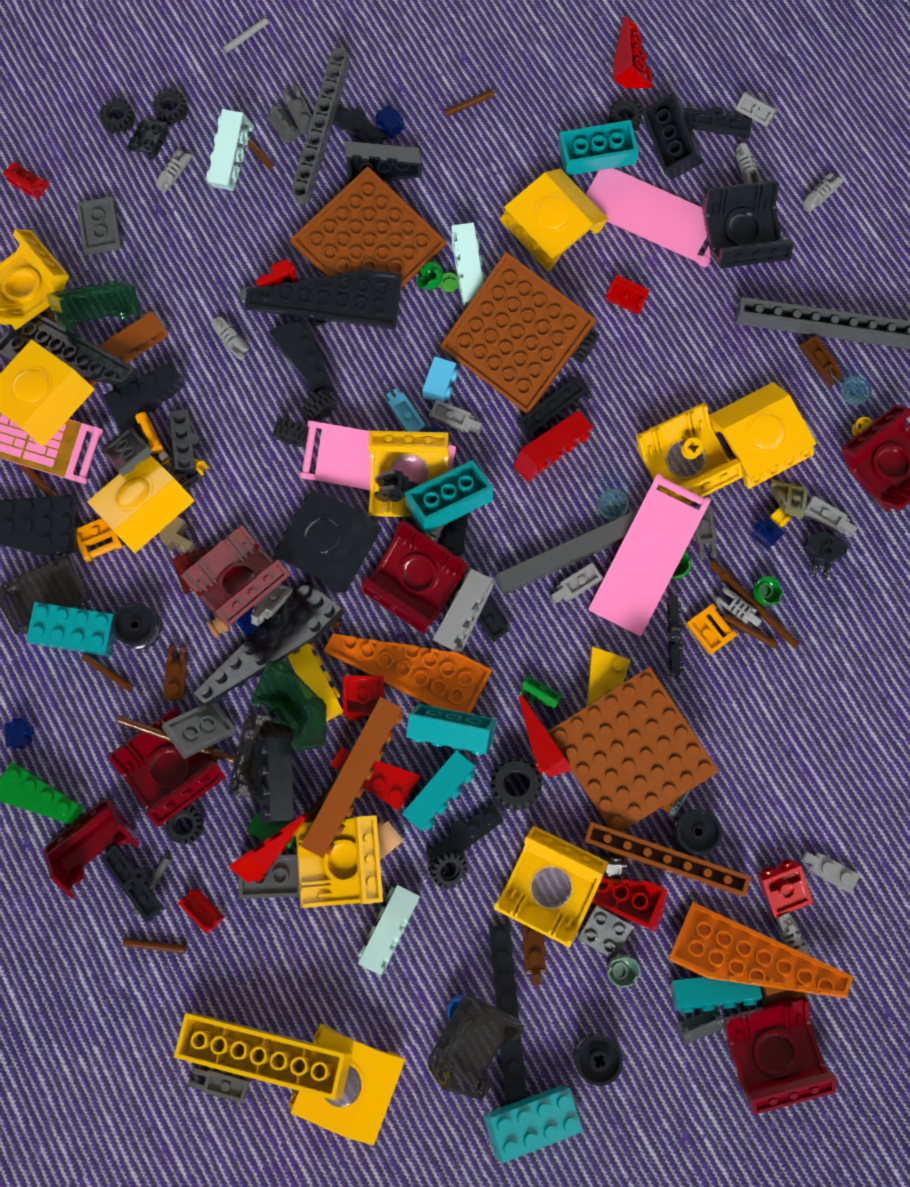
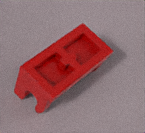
M15 161L10 164L6 171H3V175L10 184L37 200L49 186V183L44 181L43 178H39L25 170Z
M616 275L605 300L639 315L650 290Z
M198 888L189 891V895L178 902L182 909L205 933H211L225 918Z

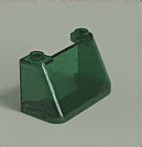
M283 660L267 661L250 701L255 707H259L260 704L268 706L267 710L269 712L277 711L295 730L291 746L296 751L321 748L326 740L327 707L324 700L315 694L288 666L287 662Z

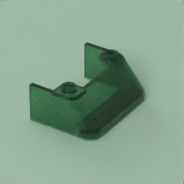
M109 281L47 294L48 303L57 325L64 331L75 329L74 326L78 325V322L108 316H116L118 319H127L131 314L137 317L141 316L135 285L122 281Z

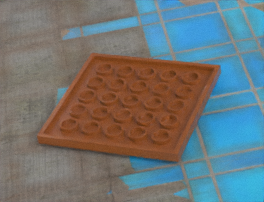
M368 166L290 239V243L324 276L341 275L344 272L353 273L362 269L402 274L400 290L420 272V269L427 262H430L447 246V242Z
M505 252L440 347L528 414L598 320L509 253Z
M651 666L547 731L570 764L569 767L608 827L622 832L720 772Z

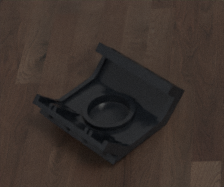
M777 180L706 188L705 202H701L710 255L720 269L791 260L794 242L791 239L782 240L777 217L776 201L779 189V182Z
M311 489L310 493L303 499L301 509L295 513L291 526L284 532L283 540L276 546L272 559H278L280 563L289 564L320 579L336 593L345 594L380 533L382 526L361 511Z

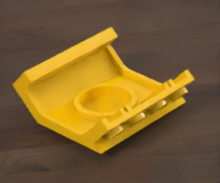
M561 168L543 173L504 207L506 210L500 218V221L546 271L552 270L564 251L589 230L594 234L599 233L608 221V218Z
M24 229L14 230L13 236L19 242V247L14 254L0 263V324H11L15 330L58 301L69 278L66 271L33 231Z
M30 340L0 373V413L33 438L37 445L44 447L95 389L73 368L33 340Z
M774 382L709 415L714 433L721 432L735 457L740 461L744 486L748 489L814 455L813 446L817 444L791 396Z
M149 455L146 460L137 464L132 472L124 476L119 473L90 498L87 503L122 541L136 553L195 500L171 474Z
M377 815L344 819L342 823L345 825L340 837L335 836L333 840L335 846L331 854H326L324 858L301 847L313 822H307L302 825L296 833L300 908L383 902Z

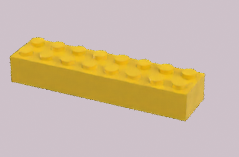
M185 1013L174 1058L332 1100L342 1099L352 1057L350 1052L197 1013Z

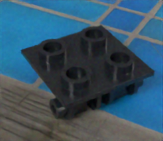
M141 120L129 141L126 151L147 153V157L152 160L157 158L159 149L162 148L161 144H164L169 134L168 123Z

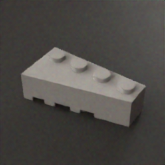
M473 569L467 572L463 578L462 587L457 591L451 607L432 640L454 651L462 652L496 581Z

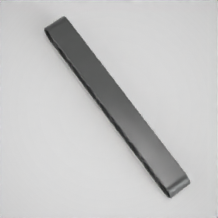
M336 48L331 52L292 185V193L296 202L300 205L308 204L311 200L349 69L346 51L342 48Z
M639 509L498 573L495 578L502 593H511L622 542Z

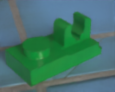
M527 676L523 681V687L519 693V696L521 694L523 696L525 692H530L531 698L529 702H533L538 697L545 706L553 708L557 706L562 697L559 693L530 676Z

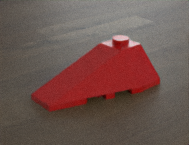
M627 16L623 18L615 53L613 79L625 89L652 88V72L645 64L647 56L640 47L643 43L638 26Z
M521 694L518 698L533 756L537 760L534 763L541 774L545 772L548 777L570 772V764Z
M303 814L278 831L277 834L265 840L260 846L250 850L230 864V869L247 883L253 880L257 883L267 876L265 872L274 865L308 819L309 814Z
M602 878L591 903L656 932L664 913L668 890L648 881Z

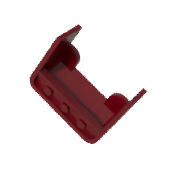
M104 799L50 841L44 848L43 853L50 879L71 899L75 897L72 886L78 884L83 879V867L114 842L118 845H123L131 841L136 847L140 845L134 829L110 799Z

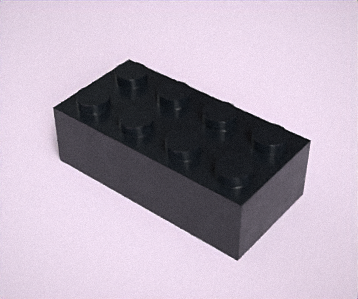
M675 92L641 110L663 172L671 180L704 163L683 103Z

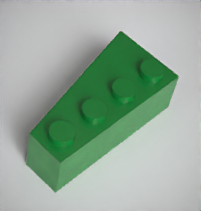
M11 762L0 778V802L68 824L76 822L85 808L20 764Z

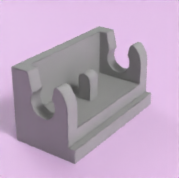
M746 91L743 93L736 110L767 127L773 121V116L778 111V108L771 107Z

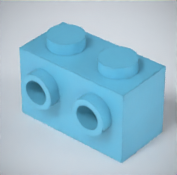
M434 356L422 390L423 398L433 401L437 399L445 402L446 398H450L453 389L451 387L452 381L456 382L459 372L456 370V363Z

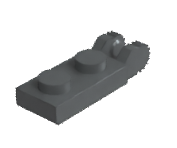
M297 85L292 87L296 99L291 100L286 89L282 90L293 121L302 135L308 132L312 115Z
M711 504L708 505L694 532L700 560L705 558L704 544H710L711 558H717V539ZM701 505L692 507L699 510Z
M192 1067V1073L205 1076L206 1080L205 1083L189 1080L187 1086L231 1101L245 1102L251 1080L211 1069Z

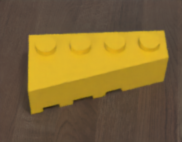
M308 643L300 648V652L295 655L291 653L287 657L322 723H325L342 714L343 709L337 700L340 695L336 687L331 688L329 684L332 680L327 670L322 671L320 667L323 663L319 655L314 656L312 652L315 647L313 644L310 645Z
M592 646L590 650L586 706L624 682L630 659Z

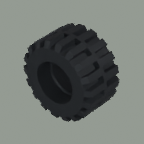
M516 757L509 760L506 759L496 767L492 774L490 785L492 795L497 803L506 809H511L512 811L524 810L530 807L541 793V774H539L537 767H534L529 760L526 761L524 758L516 759ZM518 772L527 778L528 789L523 795L512 796L506 792L504 780L510 773Z

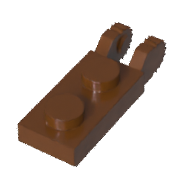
M816 335L799 345V349L817 373L822 376V380L828 387H832L835 384L828 371L831 370L832 375L839 382L844 379V375L837 366V362Z
M169 645L163 699L184 701L188 666L186 661L187 646L181 645L180 660H174L175 646Z

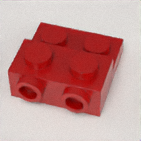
M286 259L284 261H277L274 265L270 266L272 273L262 275L256 280L257 287L268 285L271 287L282 285L285 282L294 283L299 280L293 262H288Z
M343 676V717H348V721H360V717H368L369 719L379 698H384V676Z
M783 860L780 863L781 866L763 868L761 870L762 873L757 875L762 893L766 896L774 918L813 903L802 867L795 860Z

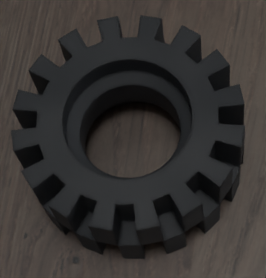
M169 88V92L166 89H163L164 93L159 91L157 93L159 97L155 96V101H153V108L158 120L167 122V125L170 122L172 125H175L176 121L179 124L181 123L180 119L184 121V115L187 116L188 107L182 93H178L176 89L173 92L172 88ZM170 103L177 104L173 110H164V107Z
M114 98L111 99L112 102L105 101L107 105L102 104V109L99 110V116L104 128L108 132L110 131L111 134L116 132L117 135H120L121 131L125 134L126 129L130 131V126H134L135 118L129 103L124 99L121 101L120 98H117V101ZM116 113L124 114L119 120H111V117Z
M621 98L620 102L616 100L615 104H612L608 121L610 123L627 121L621 119L619 114L628 113L632 116L630 120L633 130L636 131L641 123L642 107L639 108V103L635 105L636 100L634 99L632 102L629 101L630 98H627L626 101H624V98Z
M591 329L571 357L582 364L594 348L600 334Z
M323 390L322 392L319 391L317 395L314 394L312 398L308 399V402L303 404L301 413L307 420L322 422L324 418L327 419L328 415L333 413L332 411L336 409L338 404L327 390Z
M279 418L276 421L272 435L277 440H281L280 442L287 443V445L304 447L307 442L309 428L304 427L305 425L299 424L297 421L293 422L291 419Z
M185 807L166 821V824H164L166 835L169 836L170 840L180 844H190L192 841H196L197 837L201 836L202 829L204 830L202 815L194 808ZM183 817L189 818L192 822V827L187 833H180L177 829V822Z
M449 847V851L447 848H443V852L437 850L438 855L435 856L433 854L431 856L433 861L429 860L428 862L430 865L428 866L429 875L440 888L450 889V885L455 888V883L458 882L460 885L462 883L460 879L465 880L466 875L464 873H468L466 860L457 850L454 851L453 848ZM453 862L455 864L454 869L450 873H441V868L446 863Z

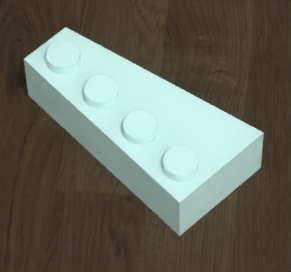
M222 109V113L218 118V132L214 137V151H212L210 156L211 166L207 171V182L214 188L234 191L240 172L238 164L244 160L243 148L244 145L248 146V132L253 131L254 125L244 113Z
M474 222L451 226L452 249L463 311H465L486 281L484 272H481V267L483 266L482 257L478 253L479 241L478 238L476 239Z
M399 885L396 888H391L387 899H389L388 905L381 908L377 917L380 921L377 927L373 925L368 935L371 939L367 946H363L358 956L361 958L358 963L359 965L379 975L384 973L420 898L419 895Z

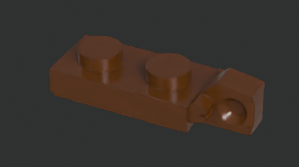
M522 925L524 968L526 969V974H531L532 985H541L540 973H545L546 968L544 934L526 925Z

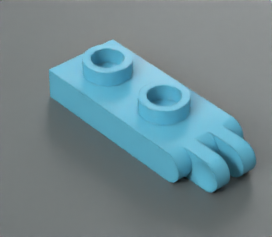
M395 388L392 391L396 397L393 398L390 392L386 394L389 399L387 401L388 406L406 432H421L426 429L425 423L403 392L400 394Z

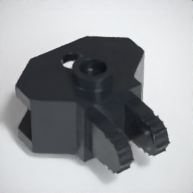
M384 471L375 478V482L378 486H381L380 490L375 492V497L378 501L399 502L405 498L404 492L419 486V483L408 481L409 477L405 476L402 471Z
M819 532L810 536L804 542L803 550L809 556L810 563H812L810 575L815 576L818 572V566L821 565L824 566L822 578L827 579L829 577L831 565L847 554L848 546L840 537Z

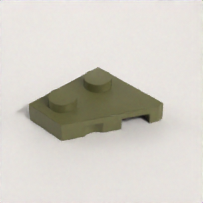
M771 479L769 488L783 513L803 518L806 511L808 488Z

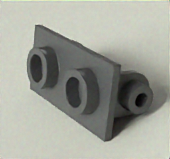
M276 106L270 108V115L266 118L285 144L301 136L282 109Z
M591 853L609 862L606 868V876L621 877V875H625V867H627L625 857L616 854L601 856L597 853Z
M716 1008L677 1024L685 1045L724 1029V1021Z

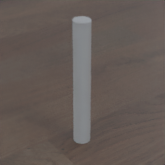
M264 17L223 47L226 53L230 52L268 25L269 21L267 18Z

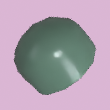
M627 955L615 956L610 960L606 969L608 979L613 985L620 988L632 986L641 975L638 962Z

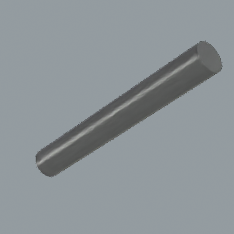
M163 857L148 883L152 891L171 861L166 857ZM134 906L131 913L139 916L140 913Z

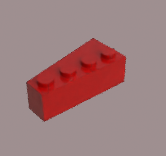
M578 410L523 447L513 467L529 483L567 452L569 453L575 449L580 442L584 443L591 436L590 432L593 426Z
M341 748L330 766L340 772L351 751ZM375 761L372 766L375 771L370 780L366 779L362 787L399 811L421 775L381 761Z

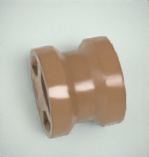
M217 616L212 621H206L209 630L215 638H218L223 632L230 631Z

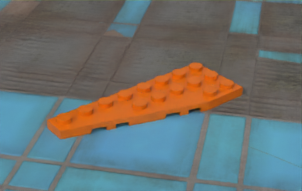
M332 634L324 649V653L370 676H384L385 684L429 706L471 714L492 673V669L458 652L428 649L393 642H381L373 639H361L353 636Z
M694 902L691 904L668 959L708 979L840 998L847 997L854 977Z

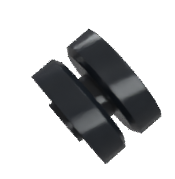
M137 602L127 603L117 610L112 620V631L115 637L130 649L137 651L146 650L152 647L160 638L162 631L161 621L145 604Z
M692 809L681 814L674 822L672 829L673 840L676 846L685 854L692 856L705 855L714 851L720 844L722 827L718 818L710 811ZM695 829H699V836L695 834Z
M600 1033L588 1034L582 1037L575 1046L573 1053L574 1065L579 1075L587 1083L595 1086H606L614 1082L620 1075L623 1066L622 1053L608 1036ZM600 1055L601 1060L599 1062H595L593 1060L594 1057H599Z

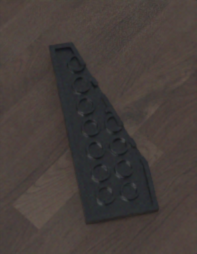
M362 269L358 270V272H344L341 275L335 276L326 275L303 279L294 283L285 282L277 286L270 287L268 285L250 288L246 291L244 308L249 311L396 330L402 274Z
M40 314L17 330L11 327L0 339V356L9 362L17 356L30 340H33L73 368L85 380L127 387L138 374L136 368Z
M77 495L0 500L1 546L15 548L16 550L36 555L78 553Z
M306 581L193 694L207 707L226 697L228 692L239 686L241 688L246 684L245 681L252 677H259L282 663V659L291 653L295 655L301 651L300 648L308 643L311 645L316 642L345 612L311 583Z

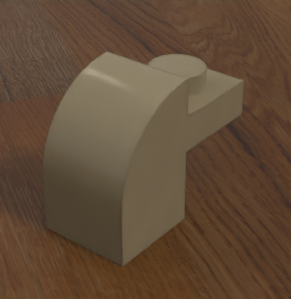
M176 517L159 532L161 541L171 552L174 548L184 554L186 552L193 554L196 550L193 542L182 537L188 525L179 517Z

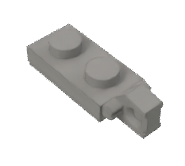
M437 399L429 414L430 419L461 432L469 433L471 431L479 434L482 429V423L475 421V417L470 412Z
M813 496L806 506V516L841 535L843 533L852 537L857 530L856 526L849 523L848 515L816 496Z
M592 562L560 582V585L556 587L558 591L552 594L550 598L554 604L562 599L567 602L601 582L604 578Z
M283 584L276 586L254 605L251 623L259 626L265 618L269 619L293 594V589Z
M804 852L801 858L802 861L811 865L809 870L813 874L849 894L852 893L860 877L856 872L820 853L814 856L809 852Z

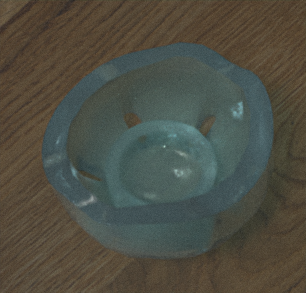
M850 376L842 384L841 396L850 405H861L872 396V389L865 379L858 376Z
M609 489L599 497L597 508L602 517L606 520L614 521L626 514L629 508V499L623 491Z

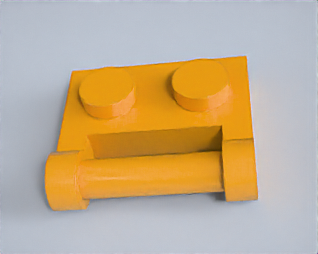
M141 412L135 416L136 421L141 424V430L149 441L148 446L152 449V453L159 455L164 451V448L147 414Z
M102 518L77 528V542L86 563L93 561L92 558L113 549L123 548L119 536ZM112 537L113 541L91 551L87 548Z
M711 604L685 624L709 655H712L738 635L735 630L732 631L716 611L717 607L714 604ZM710 614L726 636L724 638L708 620L707 615Z

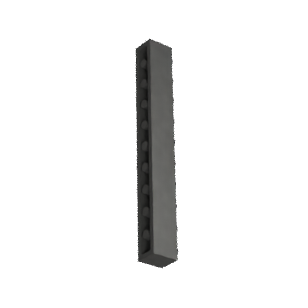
M745 297L741 298L737 306L735 324L910 349V321Z

